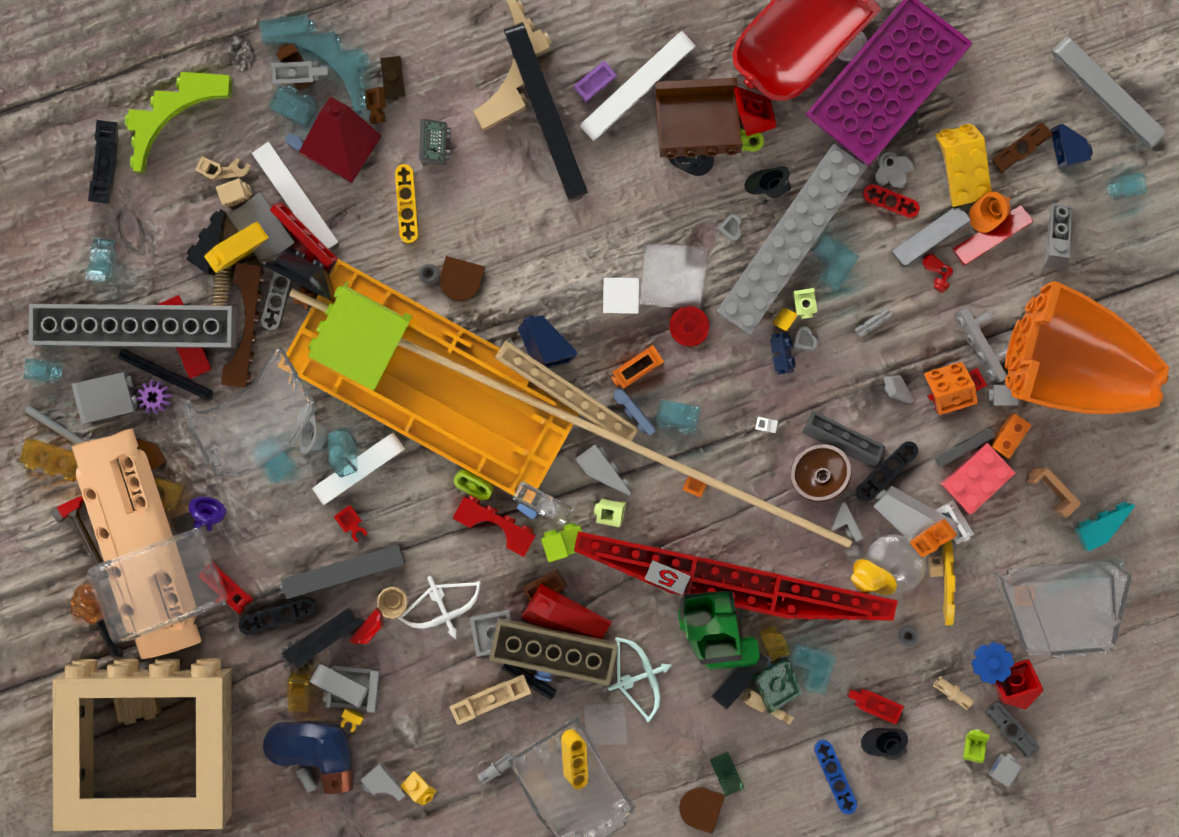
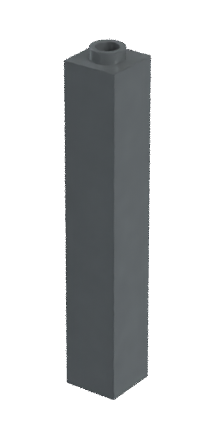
M397 544L281 579L282 583L279 584L281 594L286 595V599L404 565L406 562L401 545Z

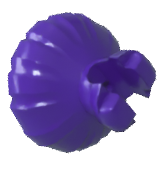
M196 497L190 501L188 506L189 513L195 519L193 525L196 530H200L202 525H206V531H212L213 524L222 521L227 513L223 503L211 497Z

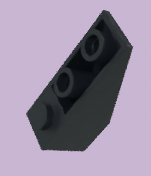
M222 209L219 212L215 211L213 213L208 228L202 229L198 235L199 241L196 245L193 244L186 253L188 255L186 260L207 274H210L213 268L204 256L216 245L223 242L226 212Z

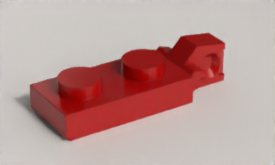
M849 689L847 693L848 698L856 701L855 706L859 707V709L897 725L905 707L867 689H861L860 693Z

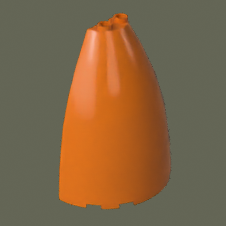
M1057 281L1046 284L1040 289L1041 293L1036 298L1032 297L1025 306L1026 313L1022 320H1017L1013 329L1005 358V369H1008L1005 382L1007 388L1012 391L1011 395L1014 398L1048 408L1083 414H1116L1160 406L1163 400L1161 386L1168 381L1170 367L1132 326L1113 311Z

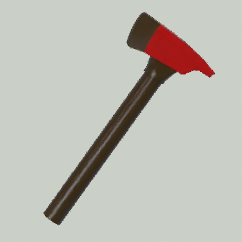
M83 496L72 499L55 508L51 514L56 521L61 523L68 517L73 520L102 578H109L110 574L80 518L79 510L84 502Z

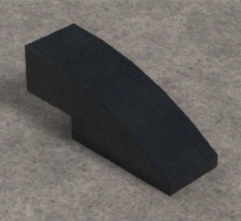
M760 652V658L756 665L733 668L711 697L726 710L769 661Z

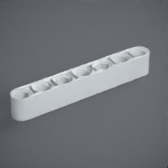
M683 31L678 33L580 125L582 130L595 141L655 85V82H659L683 60L696 45Z

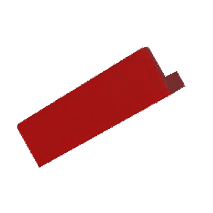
M282 202L271 207L270 211L286 226L295 239L296 243L292 247L306 255L305 260L312 263L314 259L324 264L323 269L329 271L335 265L338 258Z

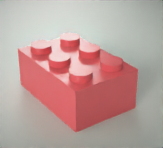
M983 443L939 485L966 514L971 515L1004 485L1015 472L988 443Z

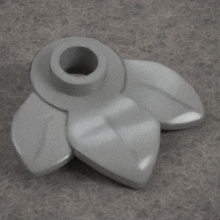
M890 151L884 152L878 159L879 168L875 173V179L880 187L889 182L892 186L902 189L906 183L905 173L914 170V165L906 156H897ZM891 158L892 163L888 166L886 161Z

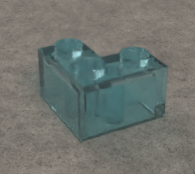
M826 234L822 236L812 254L828 263L818 282L834 292L838 291L859 258L857 254Z
M795 642L789 662L808 669L803 688L825 695L836 655Z

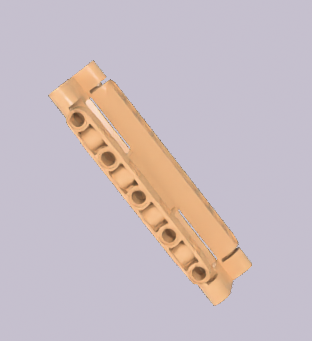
M133 428L111 436L71 446L78 466L76 478L99 548L110 574L109 578L126 630L131 637H134L141 659L168 654L200 643L202 640L197 625L193 623L197 617V610L148 458L143 450L137 449L138 442ZM117 459L119 460V463H120V466H121V469H122V472H123V476H124V479H125V482H126V485H127V488H128V491H129V494H130V497H131V500H132V503H133V506H134L135 511H133V508H132V505H131V502H130V499H129V496H128V493H127V490H126V487H125V483H124V480H123V477H122V474H121V471H120V468H119ZM155 575H156V577H157V580H158V583H159V586H160V589H161V592H162V595H163V599H164V602H165V605H166V608H167V611H168V614H169V617H170V620H171V623H172V627H171V625H170V622H169V619H168V616H167V612H166V609H165V606H164V603H163V600H162V597H161V594H160V591H159V588H158V585H157V582H156V579H155Z

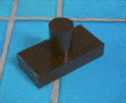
M401 56L380 58L386 100L406 97Z

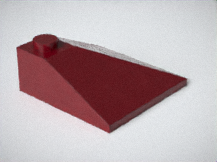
M329 97L298 154L353 183L382 135L349 106Z

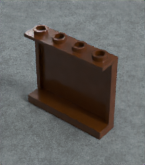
M737 77L655 82L660 157L672 159L676 156L692 158L697 155L712 157L717 154L732 156L742 152L743 141H741L739 113L734 88L737 86Z

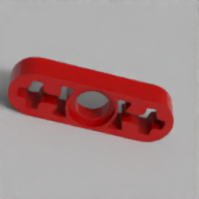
M875 184L865 187L862 193L863 199L866 202L905 218H913L920 210L917 201ZM873 188L876 194L882 195V192H885V195L882 197L881 203H878L880 198L873 197L870 199L867 191H871ZM891 195L896 198L897 202L894 207L886 205L885 199L887 196ZM901 199L904 200L902 204L908 206L910 203L913 204L912 208L915 209V212L908 214L907 209L903 207L900 208V211L897 210Z

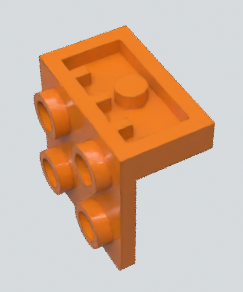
M963 362L953 363L924 373V377L934 395L936 410L939 415L978 404L975 384Z

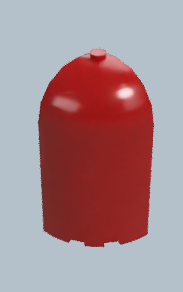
M772 0L736 41L732 53L733 65L745 78L743 82L749 89L752 90L755 87L771 100L785 101L797 97L811 86L882 9L875 0Z

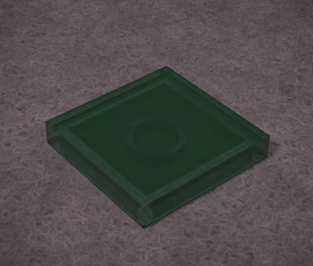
M786 657L753 676L768 713L776 711L803 694L790 661Z

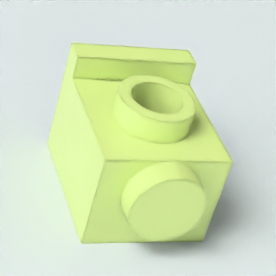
M814 288L792 292L795 313L797 316L801 315V319L812 318L813 313H817ZM804 300L809 301L808 308L803 307L802 302Z
M601 499L599 504L596 503L594 515L597 516L596 523L620 527L624 521L626 502Z

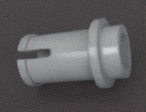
M303 766L295 771L297 773L296 777L301 780L306 792L309 793L315 790L318 785L310 773L311 769Z

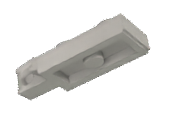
M313 60L271 63L273 84L314 82L319 80V75L329 74V65L318 66V61Z

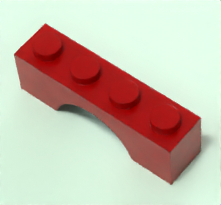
M472 495L469 498L464 496L452 519L469 528L482 521L494 522L503 529L506 535V548L522 557L526 555L536 536L533 533L534 529L525 524L522 527L515 524L516 519L509 515L503 517L497 514L498 510L490 505H487V507L480 505L481 500Z

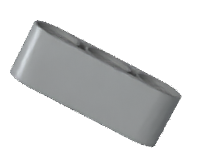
M318 664L309 681L359 708L369 691L364 686L321 664Z

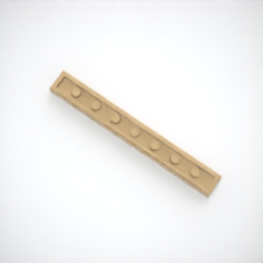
M508 341L504 342L495 356L497 360L595 425L630 441L633 440L639 429Z

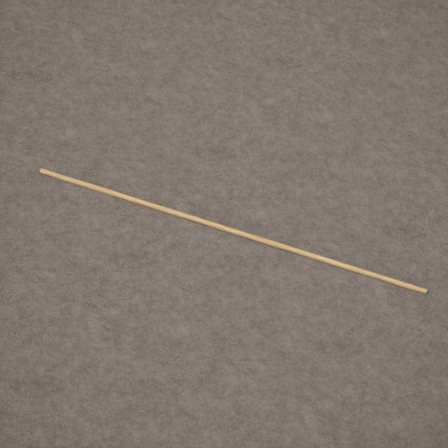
M292 289L289 295L323 312H326L329 306L295 289ZM401 338L398 344L403 348L849 548L852 543L850 539L406 339Z

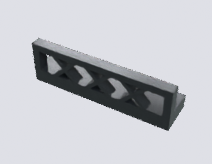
M347 608L286 649L281 655L291 670H294L361 625L363 621L361 618L356 619L350 608Z

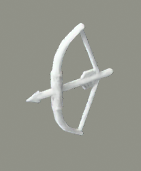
M428 576L427 579L431 587L397 618L413 628L421 629L436 627L446 622L449 628L448 633L456 639L457 628L453 627L451 619L461 616L475 604L479 596L481 581L435 585L432 576ZM477 586L475 595L469 603L460 609L457 608V610L455 609L447 613L442 601L444 597L442 588ZM427 594L430 595L432 601H437L443 614L424 623L409 622L403 618Z

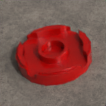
M685 306L673 313L669 329L671 336L677 343L683 346H695L706 339L710 324L708 317L701 309L695 306Z

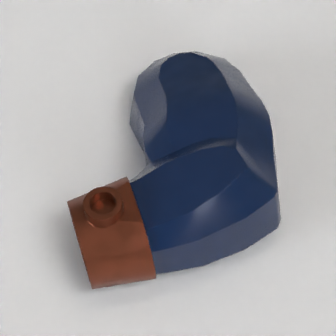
M307 720L279 722L268 729L264 737L263 750L265 756L272 763L280 766L296 764L302 766L317 765L321 771L319 775L325 794H337L353 790L351 749L348 737L341 725Z

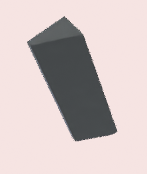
M815 411L811 412L802 431L803 434L819 442L839 448L846 455L872 468H875L879 463L885 448L884 445Z

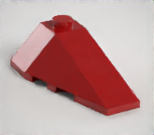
M542 584L538 587L521 618L537 626L599 639L603 638L612 621Z

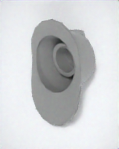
M310 407L303 408L298 419L301 452L308 454L311 450H325L327 441L326 428L316 422L314 412Z

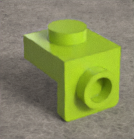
M970 730L965 736L962 759L982 764L985 758L986 743L990 735L985 734L982 730Z

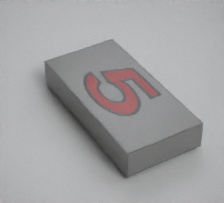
M652 560L645 576V580L683 595L690 579V575Z

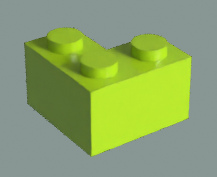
M573 522L564 525V530L557 532L556 529L544 532L541 541L548 562L576 553L574 552L577 533L578 531L582 532L580 524L576 525Z

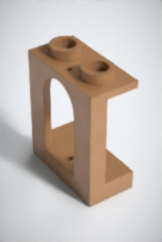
M1035 467L1027 474L1026 483L1036 484L1042 479L1061 499L1062 502L1053 509L1058 516L1067 518L1081 505V502L1049 468L1039 467L1037 469Z

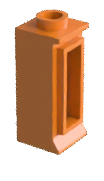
M654 345L614 370L612 372L614 376L611 379L617 388L621 386L624 389L664 361ZM646 355H649L654 363L626 380L621 372Z

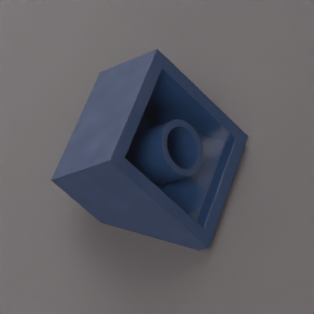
M1059 124L1050 129L1058 169L1080 165L1091 160L1093 150L1086 138L1064 124Z

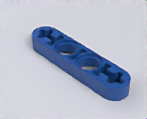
M820 739L814 745V752L839 809L844 814H852L857 809L855 797L833 746L828 740ZM821 744L829 746L826 751L829 757L833 754L832 758L825 759L823 752H818ZM829 762L837 764V770L833 773L826 771V765ZM843 781L845 783L844 790L836 791L834 789L835 782ZM847 792H849V795H846V798L849 802H853L850 805L851 808H842L845 802L842 797L838 799V796L845 795Z

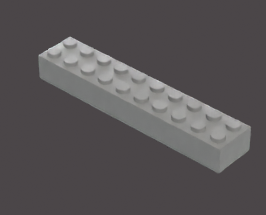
M833 144L725 297L716 313L747 335H750L867 166Z
M29 304V345L237 348V307Z

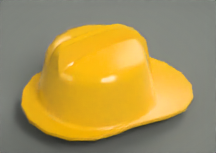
M865 559L857 560L854 563V573L851 576V581H853V584L859 591L863 593L874 591L881 595H890L897 589L895 578L886 570Z

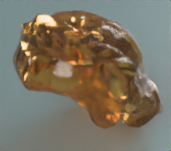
M87 583L78 586L71 598L70 613L74 617L82 618L87 623H96L108 606V597L105 589L97 583Z

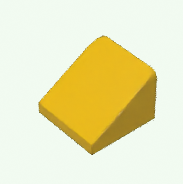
M782 308L773 321V325L784 332L788 331L797 314L787 308Z

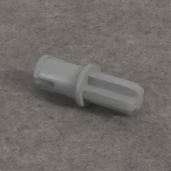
M508 753L497 762H492L491 766L477 774V776L482 781V784L486 785L496 776H501L503 771L515 764L516 759L511 753Z

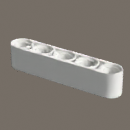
M393 432L314 486L312 490L321 503L325 505L401 453L405 448Z

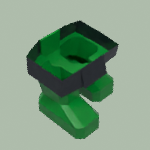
M733 591L686 594L680 599V609L678 610L680 630L686 634L687 644L701 665L705 664V667L709 670L756 665L760 658L758 641L753 637H743L740 613L735 609Z

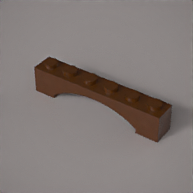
M235 264L233 284L238 285L243 298L245 323L242 339L235 355L227 365H223L220 385L246 388V384H250L251 372H248V365L253 364L254 352H250L251 343L255 344L256 332L253 331V325L258 323L259 312L255 311L256 303L261 301V291H258V285L263 283L264 271H260L261 266Z

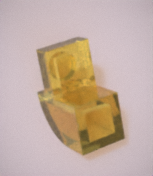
M290 673L287 687L288 711L308 713L310 691L312 689V683L309 681L312 675Z

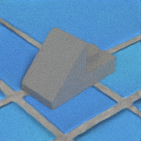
M842 501L838 505L830 530L834 531L846 525L844 531L847 537L857 542L863 539V536L846 502Z

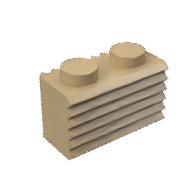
M240 179L216 187L221 204L230 209L231 207L235 208L236 205H242L243 202L246 203L251 199L250 196L253 195L249 184Z
M158 697L113 698L118 723L124 722V725L137 722L136 719L144 717V720L156 718V714L161 712Z

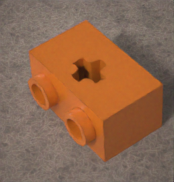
M1010 414L996 434V437L990 443V446L997 454L1005 459H1009L1032 425L1018 415Z

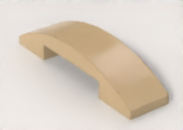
M524 674L467 697L451 705L450 710L457 725L476 718L480 714L510 701H515L532 692Z

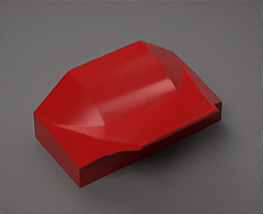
M378 608L373 611L349 640L351 643L368 644L383 626V614Z

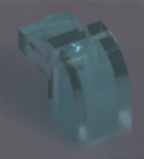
M95 237L90 247V263L85 271V279L100 282L111 278L115 262L116 240Z

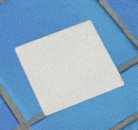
M604 278L603 313L638 314L639 278Z

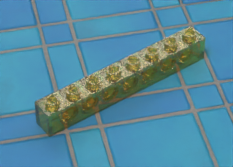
M33 438L25 439L19 462L24 463V467L36 470V467L44 469L43 473L55 476L58 473L63 475V479L75 482L78 466L72 450ZM42 452H45L48 456L45 463H42L39 459ZM61 458H64L67 461V467L65 469H62L59 466V460ZM119 465L121 474H122V476H123V472H122L121 466ZM153 476L157 489L162 488L165 492L164 498L161 499L164 510L172 512L173 509H179L185 485ZM125 484L129 499L131 500L127 485Z

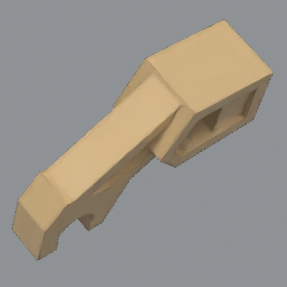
M201 157L195 170L215 181L243 178L248 174L251 165L246 163L245 168L240 169L239 163L241 160L236 158L229 167H222V165ZM211 165H214L219 170L214 175L207 174Z
M747 688L741 698L750 707L762 713L765 710L789 725L794 719L790 714L769 703L770 700L750 688Z

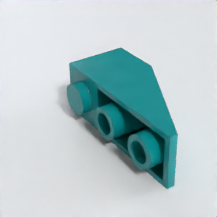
M1124 501L1117 504L1115 510L1110 512L1105 510L1098 513L1097 518L1093 520L1088 518L1079 522V526L1074 529L1084 550L1091 551L1108 543L1134 509L1135 504Z

